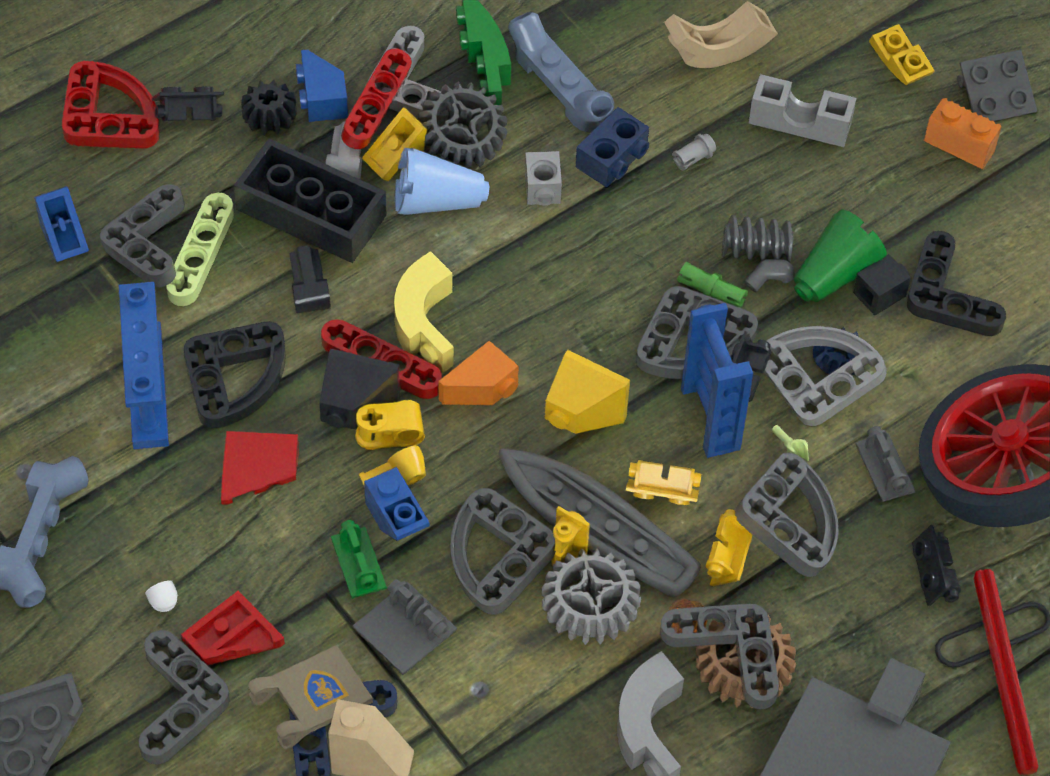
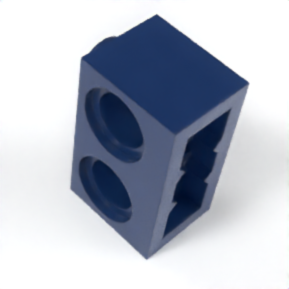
M617 107L577 146L575 167L607 188L615 179L619 180L625 175L629 165L636 158L641 159L646 154L649 148V127Z

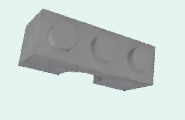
M760 74L752 98L749 124L845 147L852 124L856 103L855 97L824 90L821 101L805 103L798 100L792 94V82Z

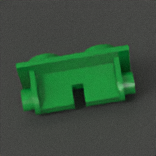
M353 520L343 522L339 534L331 536V540L351 598L387 589L366 527L360 528Z

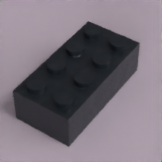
M272 139L266 141L234 184L236 210L351 263L355 261L387 216L386 191Z

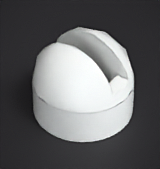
M172 581L160 582L150 587L145 593L151 606L160 612L170 611L177 603L178 594Z

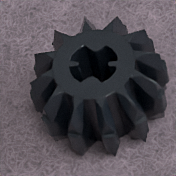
M274 79L270 84H264L260 80L258 87L248 86L247 94L242 96V118L245 123H249L252 132L261 129L264 136L268 131H274L278 135L280 127L289 129L291 121L296 118L297 107L294 92H289L286 84L277 86Z

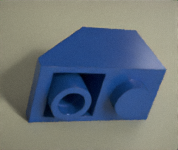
M301 50L302 64H296L298 84L304 83L305 89L299 90L301 109H307L309 122L348 118L344 72L309 50Z
M397 467L364 481L365 504L382 532L398 541L430 526L428 519Z

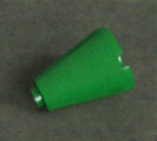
M841 209L832 216L794 277L796 284L794 290L803 300L819 302L855 280L858 272L887 255L886 248L878 235L873 230L867 234L860 227L864 221L850 211Z

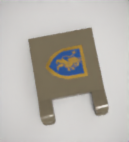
M337 645L277 674L255 678L248 684L249 696L255 705L265 703L279 692L296 720L282 722L276 727L277 734L279 735L277 740L283 749L293 747L307 734L330 724L337 699L366 705L373 703L372 696Z

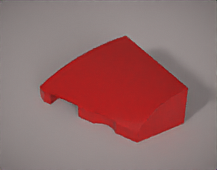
M226 431L221 504L229 505L233 503L232 498L253 491L256 495L266 491L272 485H283L296 480L299 456L298 434Z

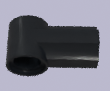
M309 245L297 247L294 252L289 253L294 281L292 283L296 313L331 309L327 279H323L318 249H313Z

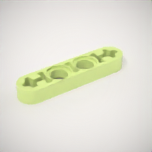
M213 193L204 199L174 264L176 277L166 287L169 300L177 306L190 305L198 298L233 220V202L224 193ZM219 207H223L224 209H220L216 215V221H214L213 210H217ZM202 231H212L216 234L209 241H202L197 237ZM191 257H199L204 261L202 265L195 268L185 264ZM185 277H187L188 288H184L182 292H177V289L183 287Z

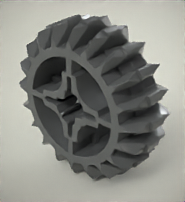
M457 81L454 84L453 90L445 84L441 88V93L435 90L431 93L430 100H426L423 103V111L419 113L418 121L427 129L424 142L425 146H431L429 150L430 155L440 154L441 159L451 160L452 163L457 165L461 162L468 169L471 168L472 161L481 167L484 164L485 158L491 161L495 157V151L502 149V140L507 135V129L504 128L507 125V117L502 116L504 111L503 105H494L496 102L495 94L486 97L484 96L486 92L485 87L475 91L471 82L465 89ZM448 110L449 120L445 121L443 126L438 127L437 117L443 111ZM487 124L489 134L478 142L476 138L477 131L480 130L482 125Z

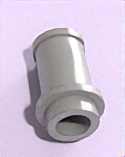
M698 134L695 136L694 141L672 153L673 160L677 167L684 171L704 157L707 159L711 158L713 152L716 151V145L710 135Z

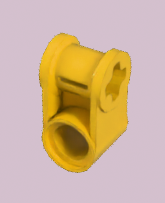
M403 400L394 403L367 404L362 406L356 414L358 427L355 439L362 448L375 450L399 446L410 447L420 444L425 438L420 406L415 401ZM372 413V420L368 421L369 414ZM372 433H375V438L372 441L371 435Z

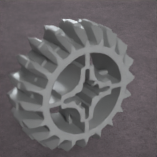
M596 548L593 555H587L581 549L578 558L568 553L565 556V563L556 560L553 571H548L545 583L542 586V596L544 598L542 599V608L544 611H547L549 623H556L558 634L568 630L570 641L579 635L582 636V641L586 645L590 637H595L601 645L604 642V635H608L611 639L615 640L618 637V630L626 632L629 629L630 621L634 622L637 618L638 611L636 609L640 607L641 597H639L640 584L635 581L633 569L625 570L626 563L624 559L614 563L612 552L604 558L600 556V552ZM581 579L580 583L570 586L569 590H565L572 582ZM619 602L612 610L601 614L603 609L612 607L613 603Z

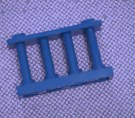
M155 283L119 285L125 404L126 408L130 407L133 449L169 446L163 343L161 322H157Z
M726 303L704 305L696 310H691L681 385L683 395L698 392L705 410L707 420L703 449L707 458L741 450L753 371L749 361L739 364L733 363L723 337L728 310Z

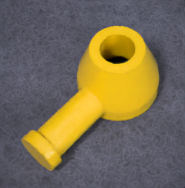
M410 446L392 455L387 463L366 473L361 472L358 475L364 486V481L397 467L406 484L412 485L426 476L424 456L419 446Z

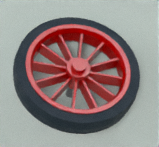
M1021 364L995 369L965 382L947 395L929 416L919 441V460L923 476L938 503L946 511L963 521L987 527L1020 526L1050 517V458L1044 455L1050 454V366ZM1035 402L1046 403L1030 418ZM1020 404L1016 419L1006 420L1002 408ZM999 409L1003 422L994 426L982 419V417ZM971 426L985 435H965L963 433ZM952 451H969L951 458ZM1032 462L1048 471V473L1035 479L1029 464ZM974 469L963 481L956 476ZM1012 469H1016L1021 485L1007 487ZM998 471L993 488L981 487Z

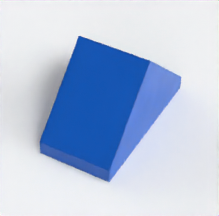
M65 186L35 196L40 227L56 262L88 252L89 249L68 187Z

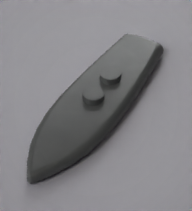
M501 448L499 450L500 459L514 486L529 505L546 521L555 527L556 509L560 506L567 511L579 513L586 522L590 523L589 551L593 553L597 548L600 556L604 558L612 552L614 563L624 559L626 563L625 570L633 569L635 578L672 598L683 593L695 581L701 569L700 562L615 492L576 468L547 456L513 449Z

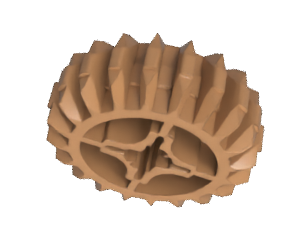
M748 617L745 622L749 624V638L755 637L757 623L753 622V618ZM712 620L708 630L713 633L720 632L724 629V624L721 621ZM781 623L773 626L770 625L779 681L777 697L782 694L783 686L788 687L791 683V674L795 672L796 667L795 660H793L796 655L795 647L790 646L792 640L790 634H782L783 627ZM736 643L730 644L729 652L725 653V657L719 660L716 652L724 644L697 646L696 655L698 658H696L695 665L697 670L701 671V683H709L708 690L710 694L721 691L720 699L722 703L729 697L735 698L734 704L736 707L741 705L742 700H745L743 696ZM751 649L745 654L750 662L757 664L764 662L767 658L765 653L759 649ZM763 674L757 676L755 690H758L761 696H765L767 690L763 688Z

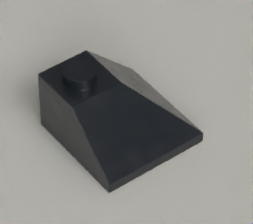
M330 349L319 401L321 422H326L336 428L347 427L356 429L358 427L356 414L362 406L400 401L399 364ZM372 413L369 414L368 421L372 420Z

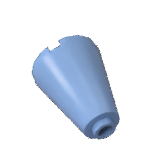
M414 148L403 149L398 169H402L400 179H396L395 210L398 211L397 214L410 215L480 207L482 201H487L489 182L484 181L483 174Z

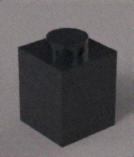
M888 254L883 259L857 273L853 293L875 316L906 297L911 277L907 269Z

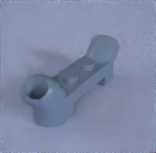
M527 12L509 22L508 29L516 45V60L527 73L535 72L566 107L565 116L576 128L585 132L595 130L614 111L612 96L608 92L599 91L547 35L538 14Z
M71 456L56 464L36 461L33 464L25 483L29 501L33 504L16 547L0 546V589L9 591L19 607H33L39 604L45 597L46 587L34 567L38 557H43L48 545L47 533L50 526L54 527L58 521L60 500L86 488L88 485L87 472L77 457Z

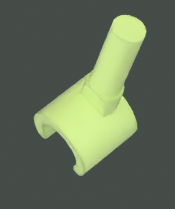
M778 425L772 428V432L784 443L787 453H794L809 461L808 444L805 440H793Z

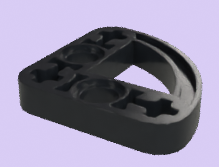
M271 321L260 322L194 336L186 341L184 345L185 364L198 416L204 426L208 428H221L236 423L257 411L272 396L282 378L286 360L284 334L277 323ZM270 335L273 342L266 343L263 337ZM249 338H253L254 347H250ZM230 341H240L243 344L242 349L236 352L227 351L224 347ZM196 350H202L204 353L205 364L199 365L198 357L195 353ZM270 357L268 365L258 382L245 394L229 402L220 367ZM204 376H211L217 380L213 386L207 388L197 384L198 380ZM208 399H215L218 414L212 415Z

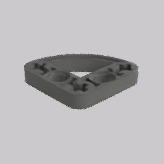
M676 286L668 289L664 293L638 345L636 355L637 366L642 371L655 376L682 379L685 358L671 357L685 326H689L691 310H696L704 305H718L726 302L685 287ZM678 300L682 301L683 304L679 305L676 315L672 314L673 304H676ZM726 303L728 308L727 317L730 319L727 320L723 339L729 341L726 347L732 360L733 348L737 343H740L744 331H747L751 341H754L758 321L753 313ZM661 324H668L675 331L670 335H661L657 332L656 327ZM741 324L747 325L743 331L737 330V327H740ZM654 344L659 346L658 355L654 356L652 360L646 358L651 355Z
M790 452L783 453L737 505L735 516L745 529L803 576L813 577L825 567L835 551L838 540L837 513L830 493L817 473L798 455ZM786 468H789L792 473L785 480L780 475ZM764 485L774 487L779 497L770 496L765 491ZM797 486L806 496L815 515L818 533L817 540L779 509L781 504ZM752 508L757 511L755 515L750 511ZM767 520L770 521L768 526L764 524ZM778 528L788 534L789 541L779 539L774 529ZM795 544L799 545L797 550L793 548ZM807 555H810L814 560L812 562L806 558Z
M490 488L478 489L468 497L455 519L451 533V558L458 582L472 603L483 612L491 615L505 611L553 559L556 553L555 538L550 528ZM491 502L494 512L485 507L480 511L479 504L487 505ZM509 519H518L522 522L521 528L515 532L504 530L503 524ZM475 522L512 547L480 583L473 575L467 560L468 540ZM546 540L547 547L538 546L534 549L533 542L542 543ZM531 554L533 556L534 562H532V560L529 558ZM515 563H521L527 567V570L522 576L512 577L507 574L508 567ZM500 579H502V581L504 582L502 586L500 583ZM499 590L500 598L498 600L492 597L487 601L486 594L488 592L495 594Z

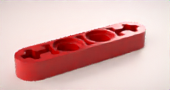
M390 49L381 58L345 121L341 138L348 147L363 149L372 140L411 68V57L405 51ZM398 63L399 66L395 73L389 72L391 65ZM375 83H386L391 88V91L382 92L376 88ZM372 105L377 108L379 113L375 115L368 114L363 110L362 106ZM360 122L364 125V128L359 135H356L353 132L356 131Z
M336 319L328 321L323 325L321 329L322 346L328 353L330 349L358 355L357 351L363 346L373 347L376 353L369 358L386 362L401 361L406 365L405 369L399 372L401 389L422 399H431L439 394V380L442 379V373L435 365L346 321ZM338 334H343V339L337 337L335 340H331V336L336 337ZM428 377L432 378V382H426L425 385L420 384V380L425 381Z

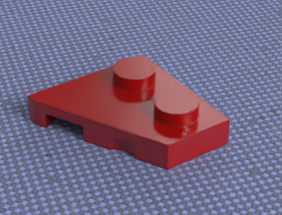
M239 591L235 592L181 634L182 642L206 665L281 648L285 644L284 637Z

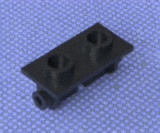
M210 86L193 88L194 92H181V87L161 88V92L152 97V101H160V105L155 106V117L161 118L162 121L187 120L186 108H191L192 121H215L216 117H222V105L217 104L216 100L222 97L224 92H213V87Z
M744 331L740 343H737L733 348L732 362L739 364L749 361L752 371L764 373L772 354L770 350L771 344L765 340H758L757 343H753L749 333ZM753 375L749 402L753 400L761 380L758 375Z
M930 525L912 542L913 555L917 562L921 579L920 584L924 591L927 606H931L940 597H944L946 602H954L959 599L958 594L961 592L955 569L944 568V566H951L953 564L949 540L947 537H944L942 532H935L934 525Z

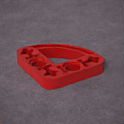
M80 61L74 64L69 72L62 118L64 139L67 143L74 146L152 147L158 142L160 135L159 119L155 117L156 104L152 101V96L148 89L130 73L101 62ZM84 75H88L86 87L81 85V79H83ZM100 84H106L124 92L138 105L143 115L96 113ZM78 99L90 101L87 106L82 108L73 106V103ZM80 126L79 132H74L76 127ZM93 126H95L96 133H91L93 132ZM107 126L119 128V131L113 135L102 133V130ZM125 128H130L128 129L129 134H126ZM142 129H148L145 134H140Z

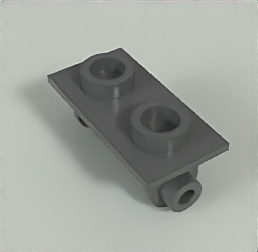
M880 426L870 428L867 431V439L858 441L855 445L881 501L884 502L915 493L916 490L889 433L886 430H881Z

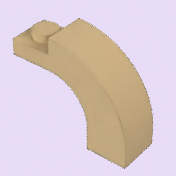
M748 1L729 17L712 25L696 26L675 14L664 22L670 32L668 38L672 45L678 49L685 64L696 68H714L739 61L762 48L778 34L765 11Z

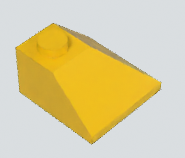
M567 350L546 398L545 419L556 428L566 429L575 434L622 424L627 417L630 380Z

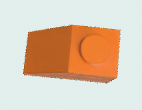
M488 341L439 380V401L445 405H494L501 398L511 396L517 389L519 366L492 342Z

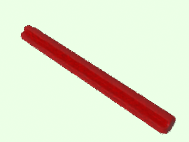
M991 569L978 570L975 572L973 579L1017 772L1019 775H1031L1037 772L1039 765L995 575Z

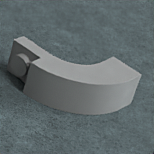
M662 651L639 666L627 681L619 704L617 737L621 753L631 770L643 763L648 776H680L681 766L656 736L651 724V720L660 709L682 695L684 678Z

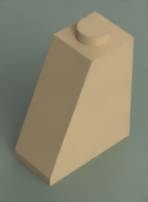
M337 699L328 733L332 774L342 776H409L414 750L375 706Z

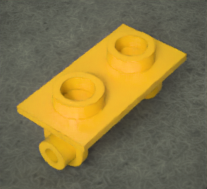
M638 460V463H630L628 476L635 477V480H628L626 491L633 492V496L641 499H654V496L667 497L669 502L678 505H688L690 501L697 502L699 490L692 489V487H700L702 473H695L693 468L670 465L669 476L665 478L661 477L663 464Z
M560 506L556 509V525L553 529L556 551L551 560L553 566L556 560L565 563V556L568 553L578 558L581 549L586 554L588 552L590 523L586 522L579 513L567 511Z
M728 509L719 518V525L715 536L722 543L720 541L713 542L709 559L705 565L708 569L707 574L712 577L711 586L740 581L753 534L737 521L735 510Z

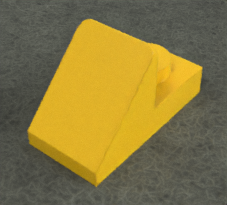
M403 107L362 159L383 180L389 181L398 171L399 160L404 148H414L424 152L427 129Z

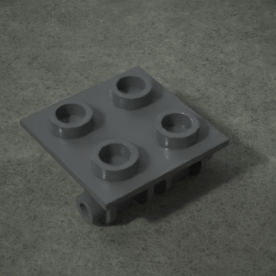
M1021 49L959 63L962 75L957 76L958 86L960 88L965 87L972 113L976 112L977 115H982L990 121H998L1037 112Z
M396 579L388 586V591L391 594L356 622L353 628L404 675L453 634L457 627L407 581L400 582Z

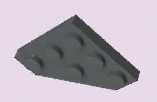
M72 673L0 695V776L46 775L83 712Z

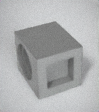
M559 151L526 152L525 181L527 205L539 204L545 206L561 204L562 180Z

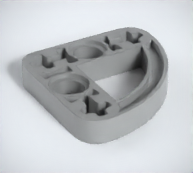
M824 326L801 327L780 333L767 340L771 344L770 350L779 356L784 368L779 371L776 364L772 360H768L764 373L799 420L808 426L822 424L878 386L887 374V368L882 356L869 343L841 329ZM809 346H828L844 350L856 357L817 384H814L790 351ZM869 363L870 366H875L876 372L872 375L868 371L865 372L864 365ZM854 372L856 378L859 377L861 384L856 385L851 373ZM796 375L802 378L800 387L795 390H787L783 387L785 379L789 376ZM839 381L848 382L850 384L849 392L844 396L832 394L831 389L835 383ZM823 392H826L831 402L830 405H827L826 400H823L821 395ZM809 403L814 406L817 405L818 412L812 414V412L807 411L806 405Z

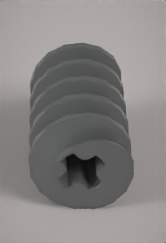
M731 215L724 227L722 257H725L728 249L732 248L734 258L737 259L743 249L746 251L748 260L752 259L755 251H759L761 261L767 258L769 252H772L774 259H780L784 253L790 262L793 250L791 222L786 220L781 229H779L777 220L771 219L766 228L763 218H758L754 227H752L750 217H744L741 225H738L736 215Z

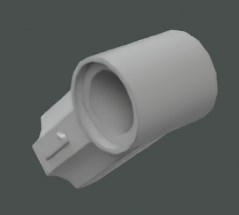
M342 122L339 126L334 127L331 154H327L326 164L360 179L361 149L350 148L343 142L341 133L345 122ZM357 127L353 133L359 135L363 128Z

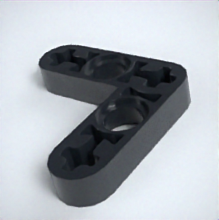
M945 231L931 232L926 237L907 299L908 310L917 317L980 335L995 336L999 334L1006 320V311L1000 304L943 288L956 242L954 237ZM937 245L943 246L940 258L933 257ZM929 268L939 272L940 277L929 279L923 275L922 271ZM921 297L927 298L925 304L919 302ZM938 301H942L941 309L936 308ZM952 304H958L965 309V313L954 315L948 311L947 307ZM972 310L976 311L974 318H970ZM987 315L994 317L992 322L986 321Z

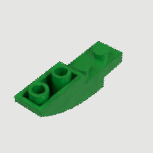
M462 0V6H456L457 25H463L464 27L463 31H459L461 50H467L468 63L476 62L477 74H483L484 80H479V89L485 87L486 92L484 96L489 97L495 94L496 102L494 105H502L501 86L511 85V61L504 37L490 13L478 0Z

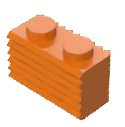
M947 98L940 101L928 120L924 141L984 169L995 152L1001 131L1000 123L995 124L994 121H990L982 115H977L976 112L972 113L970 109L966 110L965 107H960L959 104L948 101Z

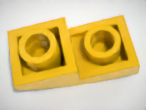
M900 24L872 35L869 40L883 63L905 85L929 76L935 71L919 44L912 46Z

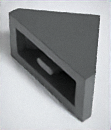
M891 658L866 709L901 725L920 696L925 673Z

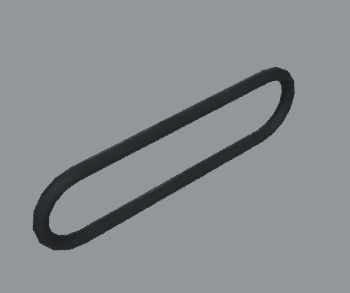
M1030 601L1003 611L1005 617L1022 609L1035 607L1040 609L1046 617L1045 624L1042 627L1010 640L1011 646L1039 635L1049 628L1050 613L1044 605ZM983 620L940 638L935 645V653L939 661L948 667L956 668L990 655V649L964 660L951 662L946 660L940 651L945 641L983 626Z

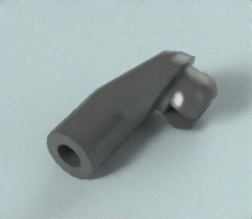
M765 259L744 280V283L753 292H757L768 279L788 283L793 280L795 275L793 265L785 259Z

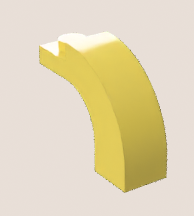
M430 251L414 262L406 270L398 283L394 299L395 330L403 350L413 355L420 352L425 361L434 364L444 373L453 366L454 347L428 321L426 314L436 303L452 293V272Z

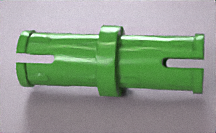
M689 262L683 265L679 272L683 275H679L677 278L679 283L688 285L704 295L739 308L743 306L746 300L743 297L748 295V290H743L722 280V275L716 272L710 274L691 265Z

